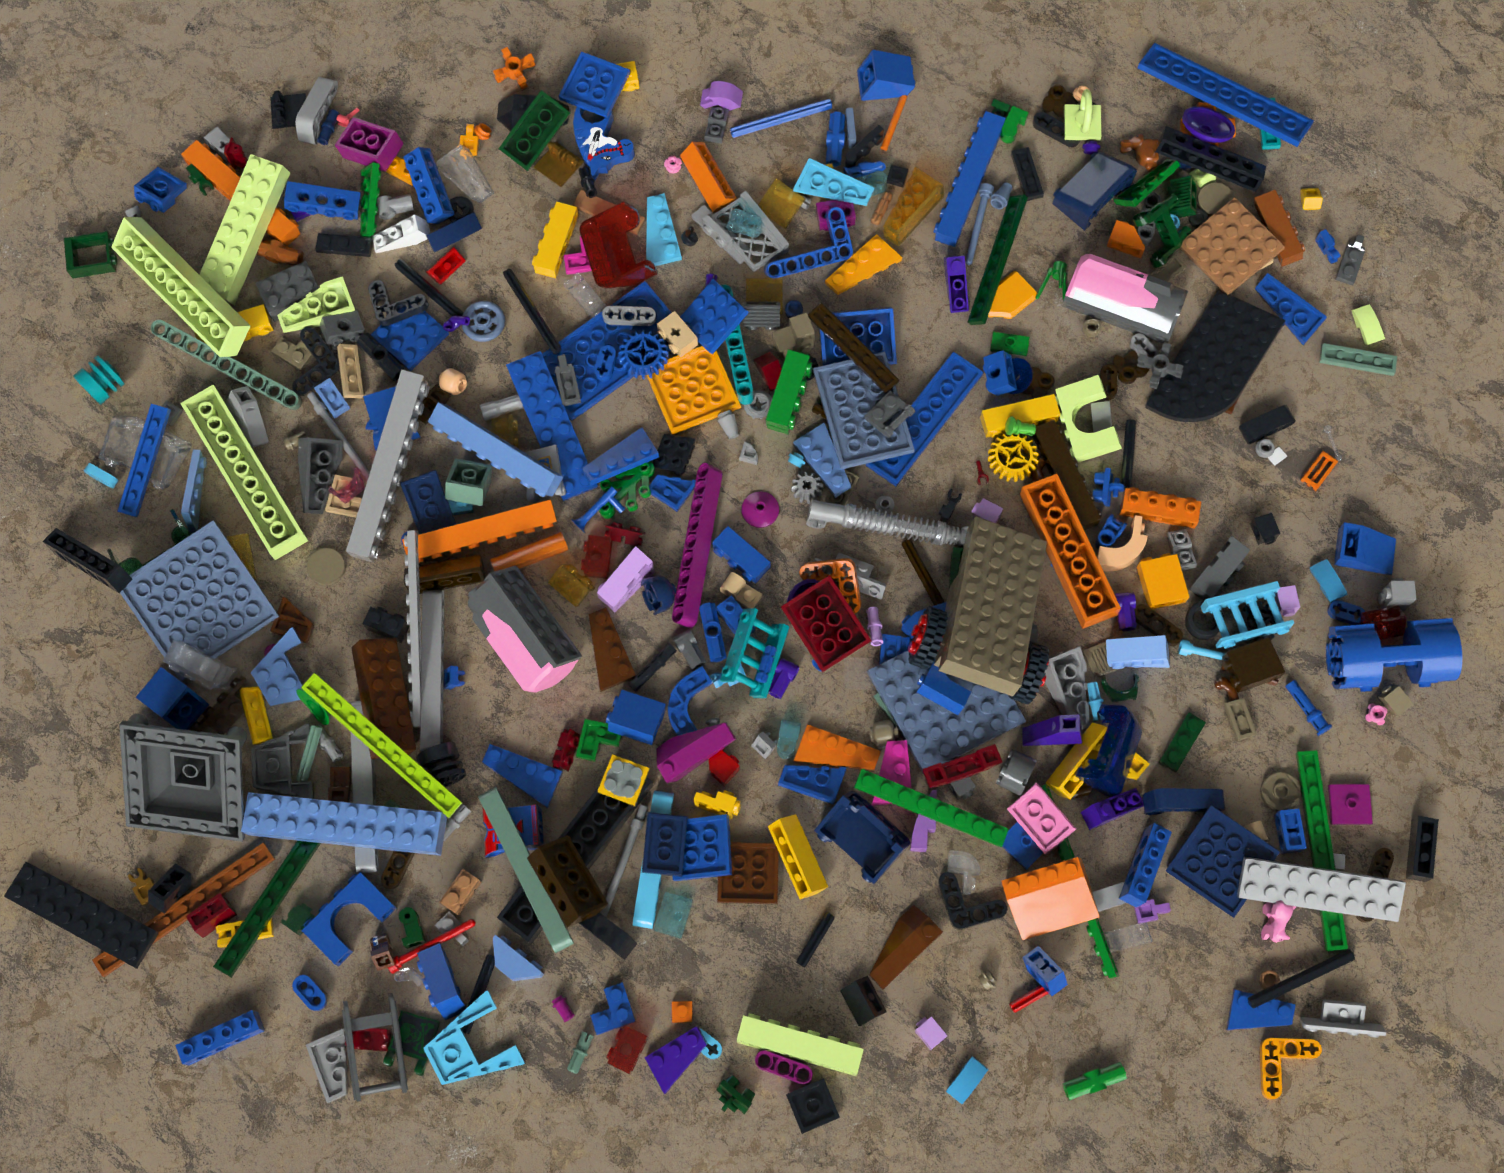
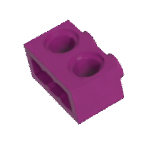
M838 200L816 203L819 231H829L826 218L823 216L831 207H839L844 213L849 214L845 216L848 228L855 225L856 216L853 203ZM834 210L831 212V219L836 221L839 218V213Z

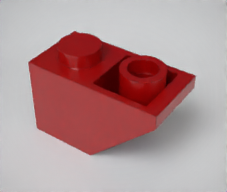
M725 748L709 758L710 775L725 787L740 770V765L738 764L739 760L732 754L728 756L724 752Z

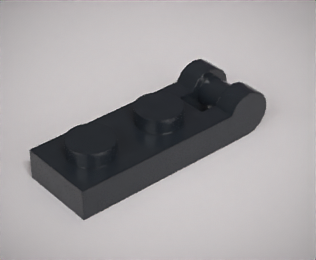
M880 125L874 128L846 154L845 167L856 166V162L861 157H866L875 145L878 146L883 141L884 129Z

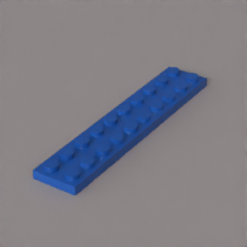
M1156 43L1152 45L1139 62L1138 69L1296 147L1299 146L1313 125L1314 120Z

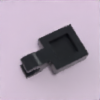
M953 489L948 491L947 500L949 502L947 505L943 504L939 512L941 522L948 523L957 503L961 500V493H959L957 498H953L951 496Z

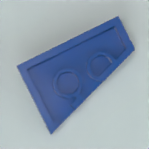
M785 765L778 786L834 805L847 767L829 768L822 766L821 768H812L809 766Z

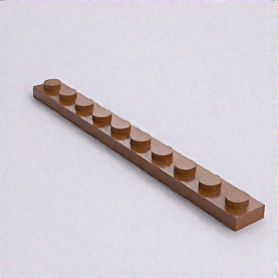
M264 842L175 902L165 914L161 912L146 922L144 925L159 933L153 944L188 920L186 916L219 893L225 895L276 860ZM105 951L92 959L102 977H106L125 964V962Z

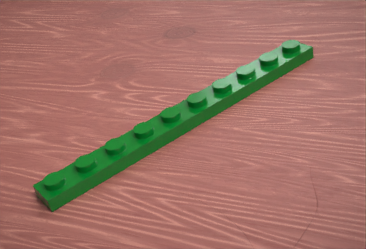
M1317 750L1300 751L1296 753L1312 864L1316 868L1336 870ZM1320 910L1326 951L1347 950L1348 945L1343 914Z
M1041 786L1054 802L1049 786ZM1067 837L1059 844L1060 849H1058V853L1062 861L1075 858ZM1096 918L1088 921L1089 925L1086 928L1089 936L1094 937L1096 943L1093 945L1098 957L1101 956L1103 961L1101 968L1104 975H1108L1109 979L1119 977L1120 975L1099 919Z

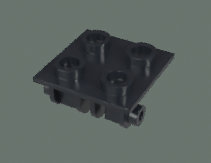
M279 90L274 91V94L270 97L272 129L295 127L296 116L306 100V93L283 95Z
M664 434L657 450L659 457L652 462L654 467L675 471V475L682 476V474H685L686 464H689L688 459H691V453L695 449L696 439Z

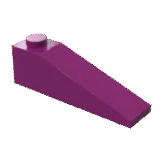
M727 722L672 737L656 748L657 767L666 783L677 782L732 743L736 738Z

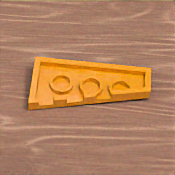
M876 234L825 280V284L834 293L839 295L858 285L862 280L873 277L875 273L886 270L894 263H899L902 261V257Z

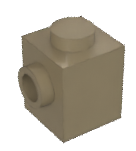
M1387 685L1381 690L1382 694L1378 696L1394 716H1400L1414 705L1398 685Z

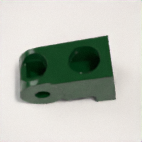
M410 907L403 908L399 912V920L404 924L407 937L402 938L403 946L408 949L426 943L418 913Z

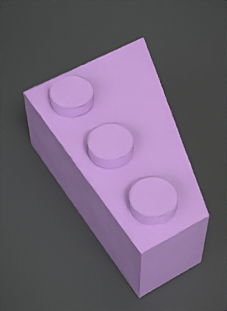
M635 546L609 579L599 586L598 598L613 612H616L641 587L642 579L651 577L655 573L652 560Z

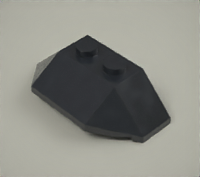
M514 94L499 102L497 120L511 132L537 95ZM554 99L557 103H559L561 106H563L566 110L569 111L568 105ZM568 119L565 121V123H564L562 126H565V125L568 124Z

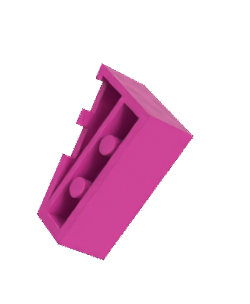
M907 740L887 741L879 776L912 789ZM874 796L872 806L890 805L892 803Z

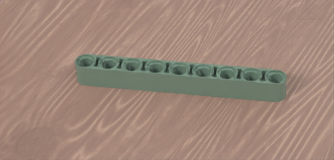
M156 320L151 324L152 333L161 340L290 410H297L301 407V397L285 386L231 357H219L204 342L163 320ZM165 326V331L159 334V327ZM181 334V340L175 343L174 338ZM197 343L198 348L195 351H191L192 344ZM210 352H214V358L207 360V355ZM226 361H230V367L223 369V364ZM242 370L247 371V375L244 378L239 377V373ZM263 379V384L260 387H256V381ZM278 387L280 389L279 394L272 396V390ZM295 396L296 402L289 405L288 399Z
M497 787L479 795L478 798L554 952L557 953L574 944L565 923L527 859L530 853Z

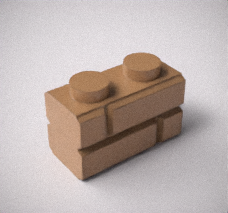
M462 869L439 903L459 916L474 895V890H477L482 882Z

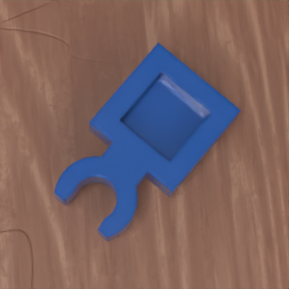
M1326 229L1320 231L1315 241L1322 253L1327 255L1330 264L1338 261L1337 258L1340 257V253L1334 248L1335 241L1333 236Z

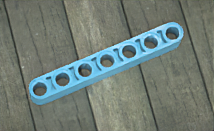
M654 790L650 812L671 815L674 793ZM642 866L633 926L653 929L662 875L642 873Z

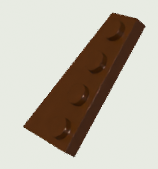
M605 607L589 614L600 692L633 679L636 674L607 608Z

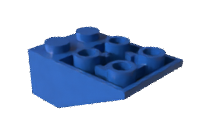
M1344 522L1338 529L1334 565L1392 575L1396 539L1363 525Z

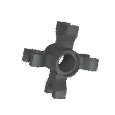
M1164 343L1161 353L1153 358L1144 354H1140L1138 357L1137 366L1150 368L1152 371L1150 388L1157 389L1160 378L1166 376L1167 373L1178 378L1182 376L1183 365L1169 363L1168 357L1171 351V344ZM1162 364V365H1164V367H1161V368H1160V367H1157L1156 365Z

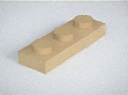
M339 344L337 351L343 397L362 398L364 393L357 345Z

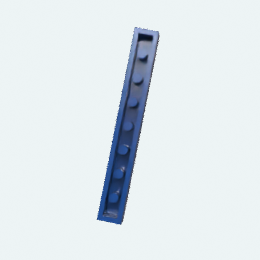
M985 111L984 116L979 118L976 126L978 131L973 132L970 141L972 145L967 147L964 155L966 160L960 164L958 170L960 175L955 177L952 187H954V190L948 193L946 199L947 207L942 208L940 218L942 219L940 223L937 222L933 231V233H936L935 241L956 247L999 141L1002 127L1006 120L1005 117Z

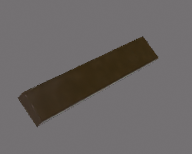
M821 302L808 313L809 319L885 394L899 382V379Z

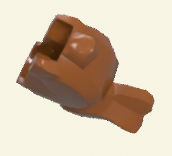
M1138 134L1130 140H1121L1120 152L1127 153L1135 150L1136 161L1139 165L1150 170L1157 167V160H1159V154L1155 152L1158 139H1144L1142 134Z

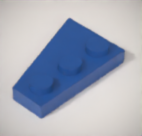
M1233 990L1226 1030L1292 1025L1296 1004L1273 999L1263 1005L1252 1008L1248 1004V997L1254 994Z

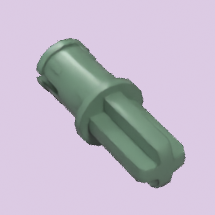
M583 1031L576 1048L572 1050L574 1052L567 1067V1070L574 1074L579 1072L585 1056H588L587 1051L594 1038L591 1034L587 1036L588 1033Z

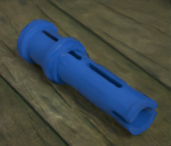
M1296 680L1285 686L1306 714L1307 722L1311 723L1316 729L1317 736L1324 734L1333 727L1322 716L1323 712L1319 709L1317 710Z

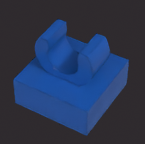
M458 666L446 668L444 670V689L451 690L456 686H463L465 682L459 681L458 676L465 675V672L458 671Z

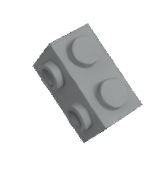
M1397 578L1386 585L1378 595V603L1381 604L1382 611L1406 610L1417 600L1415 581H1404L1402 578Z

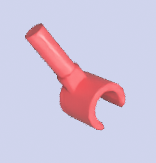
M356 108L347 116L339 114L336 119L339 121L337 124L347 127L350 119L360 110Z

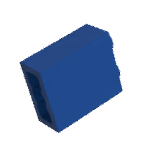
M621 690L620 695L614 698L613 711H609L606 718L608 731L653 745L665 715L666 704Z

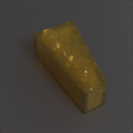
M917 167L912 171V176L908 179L904 191L900 194L897 204L893 207L883 226L884 238L898 247L944 198V185Z

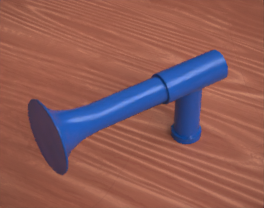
M611 487L582 517L571 520L585 533L586 523L608 502L619 513H622L626 507L614 497L618 492Z

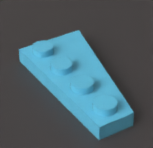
M810 158L793 188V192L867 206L875 190L874 187Z
M665 193L647 197L646 267L650 268L682 260Z

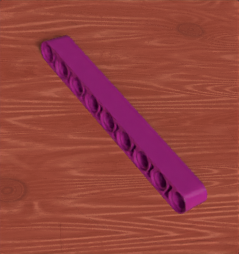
M702 463L697 471L672 612L673 622L687 628H693L698 620L722 481V470L708 463Z

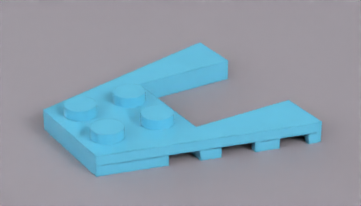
M488 990L423 1048L442 1085L525 1064L516 1045L481 1064L478 1063L461 1027L497 1009Z

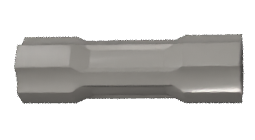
M518 394L480 405L485 421L497 418L505 413L524 409Z

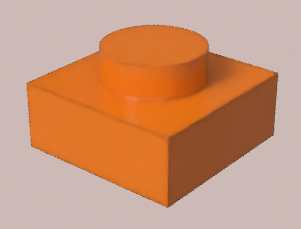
M692 1001L672 1002V1023H693Z

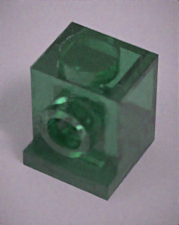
M304 903L297 905V907H293L289 911L288 919H282L281 923L301 936L306 921L315 917L310 913L313 909Z

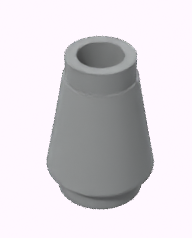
M731 410L719 414L718 423L728 438L734 439L738 437L739 433L735 414Z

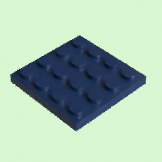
M1210 805L1165 871L1234 918L1247 900L1237 897L1243 858L1250 857L1274 861L1280 851Z

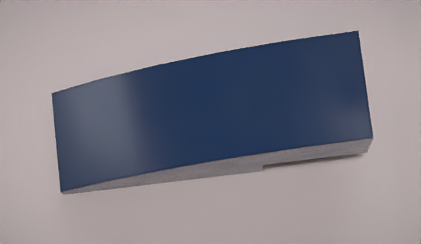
M473 212L425 236L433 252H437L481 230L482 227Z

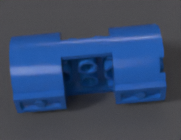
M1453 618L1407 621L1403 644L1381 646L1379 636L1374 629V624L1329 627L1328 637L1331 639L1330 643H1326V665L1328 675H1331L1334 679L1332 686L1335 689L1360 688V692L1372 691V687H1379L1383 675V666L1395 667L1397 665H1404L1410 681L1413 684H1419V687H1431V683L1456 681L1461 674L1462 646L1459 633L1453 624Z

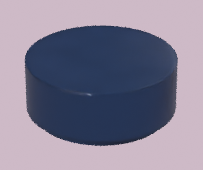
M797 300L789 301L785 305L786 316L792 318L803 314V305Z

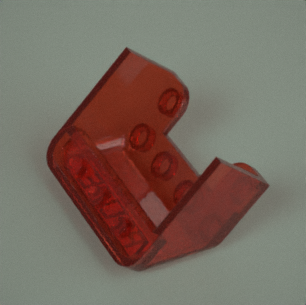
M624 201L583 221L579 228L595 283L604 289L634 286L657 275L653 262L644 260L636 264L627 232L639 225L640 217L637 209Z

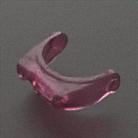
M358 467L353 468L354 476L347 486L336 491L331 486L328 489L331 494L337 496L345 504L365 488L360 475L361 471Z

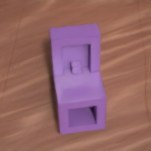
M711 82V87L702 91L700 106L706 109L719 105L724 109H729V111L740 108L743 91L728 82Z

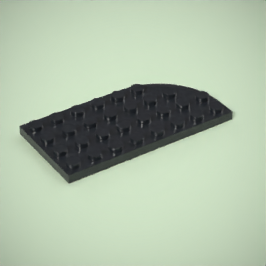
M1218 290L1172 364L1183 365L1181 378L1167 373L1147 401L1145 408L1160 416L1180 422H1199L1222 414L1240 397L1283 328L1285 320L1234 296H1227L1223 291Z

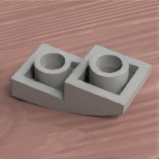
M1110 401L1091 403L1093 433L1112 427Z
M1187 529L1168 532L1172 555L1177 554L1182 571L1196 568L1197 562L1191 549L1192 542Z
M1125 882L1092 892L1098 912L1126 904V902L1119 899Z

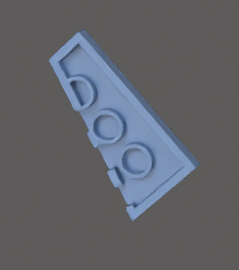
M193 450L181 509L182 517L190 533L198 531L202 484L204 480L203 474L207 464L201 450Z

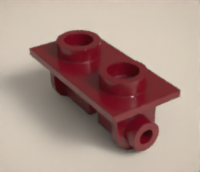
M231 137L229 143L225 145L224 153L234 169L236 167L245 168L248 159L245 157L242 146L236 144Z
M612 522L605 526L609 528V531H605L604 537L608 538L609 541L621 543L622 536H625L624 544L636 547L638 545L642 546L643 538H640V535H644L645 532L641 531L640 527L630 526V528L622 527V523Z
M564 729L560 733L557 746L563 747V749L555 750L552 767L558 769L561 767L569 772L574 761L576 747L579 745L580 734L572 729Z

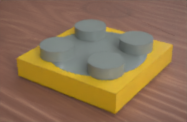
M612 754L598 788V793L635 806L650 769Z

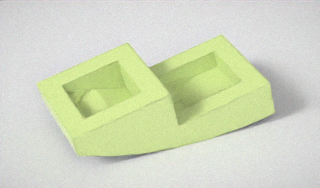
M1370 304L1351 310L1356 327H1360L1365 345L1385 339L1380 323Z

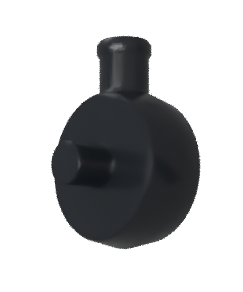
M690 226L682 233L681 239L684 244L691 247L697 243L698 236L694 232V228Z

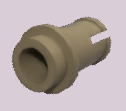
M302 431L289 438L286 437L283 442L287 450H294L293 448L298 446V440L307 436Z

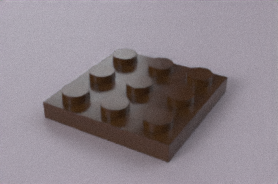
M730 842L732 875L718 876L717 903L778 905L779 851L776 844Z

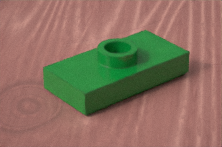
M993 332L990 351L999 352L1004 350L1008 354L1027 356L1030 337Z

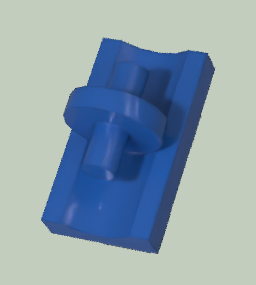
M1105 468V472L1095 473V485H1103V489L1093 490L1094 501L1103 502L1104 506L1110 507L1112 492L1113 497H1118V493L1124 491L1125 486L1120 483V478H1114L1111 468Z

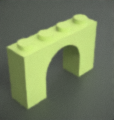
M1099 375L1055 389L1057 394L1055 398L1058 407L1060 406L1062 411L1060 419L1062 424H1066L1067 430H1064L1067 441L1070 440L1072 445L1069 449L1072 458H1076L1079 463L1122 449L1114 426L1094 433H1085L1078 430L1075 425V417L1081 407L1106 398Z

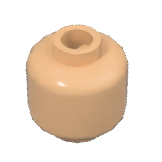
M448 368L440 374L439 386L442 390L452 395H458L464 392L467 387L466 377L463 373L453 368Z

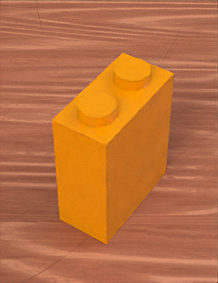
M1166 553L1160 555L1159 558L1152 559V557H1147L1139 562L1136 568L1148 607L1153 610L1187 602L1189 594L1177 554L1171 555Z

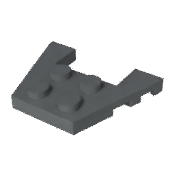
M310 724L302 725L301 728L294 731L291 730L276 739L273 738L251 748L252 783L254 788L299 798L314 799V783L312 781L293 783L291 745L306 743L311 727Z

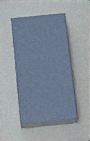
M847 108L845 120L848 148L852 149L856 145L853 108Z

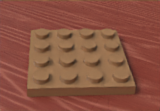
M1235 197L1189 234L1180 247L1227 296L1285 248Z

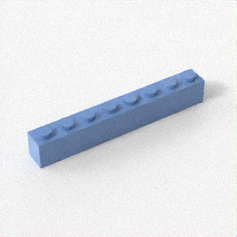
M438 402L428 420L433 425L435 431L439 433L445 432L448 434V439L454 442H461V447L468 451L473 450L477 452V457L485 461L488 459L491 461L490 465L499 470L501 468L504 469L507 476L513 479L517 477L521 480L520 484L528 488L533 487L536 489L535 493L542 497L546 495L553 497L563 479L562 475L447 404Z

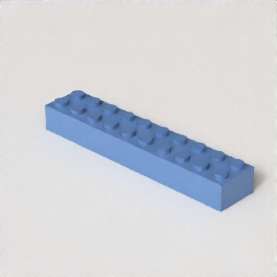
M248 792L241 832L250 836L441 856L447 816L442 812Z

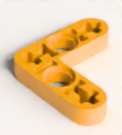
M1267 1038L1263 1040L1260 1044L1261 1092L1263 1096L1272 1100L1277 1099L1282 1094L1281 1058H1317L1322 1052L1320 1043L1313 1039ZM1269 1042H1271V1046H1275V1050L1271 1051V1057L1276 1056V1060H1265V1057H1269V1050L1265 1049ZM1289 1042L1296 1046V1052L1292 1055L1287 1053L1285 1049L1286 1044ZM1311 1043L1312 1047L1316 1048V1051L1311 1055L1310 1051H1301V1047H1309ZM1268 1063H1273L1276 1066L1275 1074L1270 1075L1266 1072L1265 1067ZM1276 1077L1277 1081H1272V1087L1276 1088L1277 1091L1271 1096V1093L1267 1092V1088L1271 1086V1083L1266 1081V1078Z

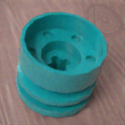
M96 355L94 359L99 364L97 367L89 361L88 364L92 371L89 373L81 368L73 377L102 405L110 398L106 391L108 387L112 391L117 392L118 390L113 383L116 382L120 387L124 386L125 383L122 381L120 374L108 361Z

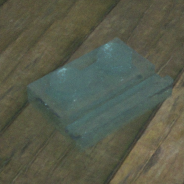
M665 892L654 931L682 939L693 899Z

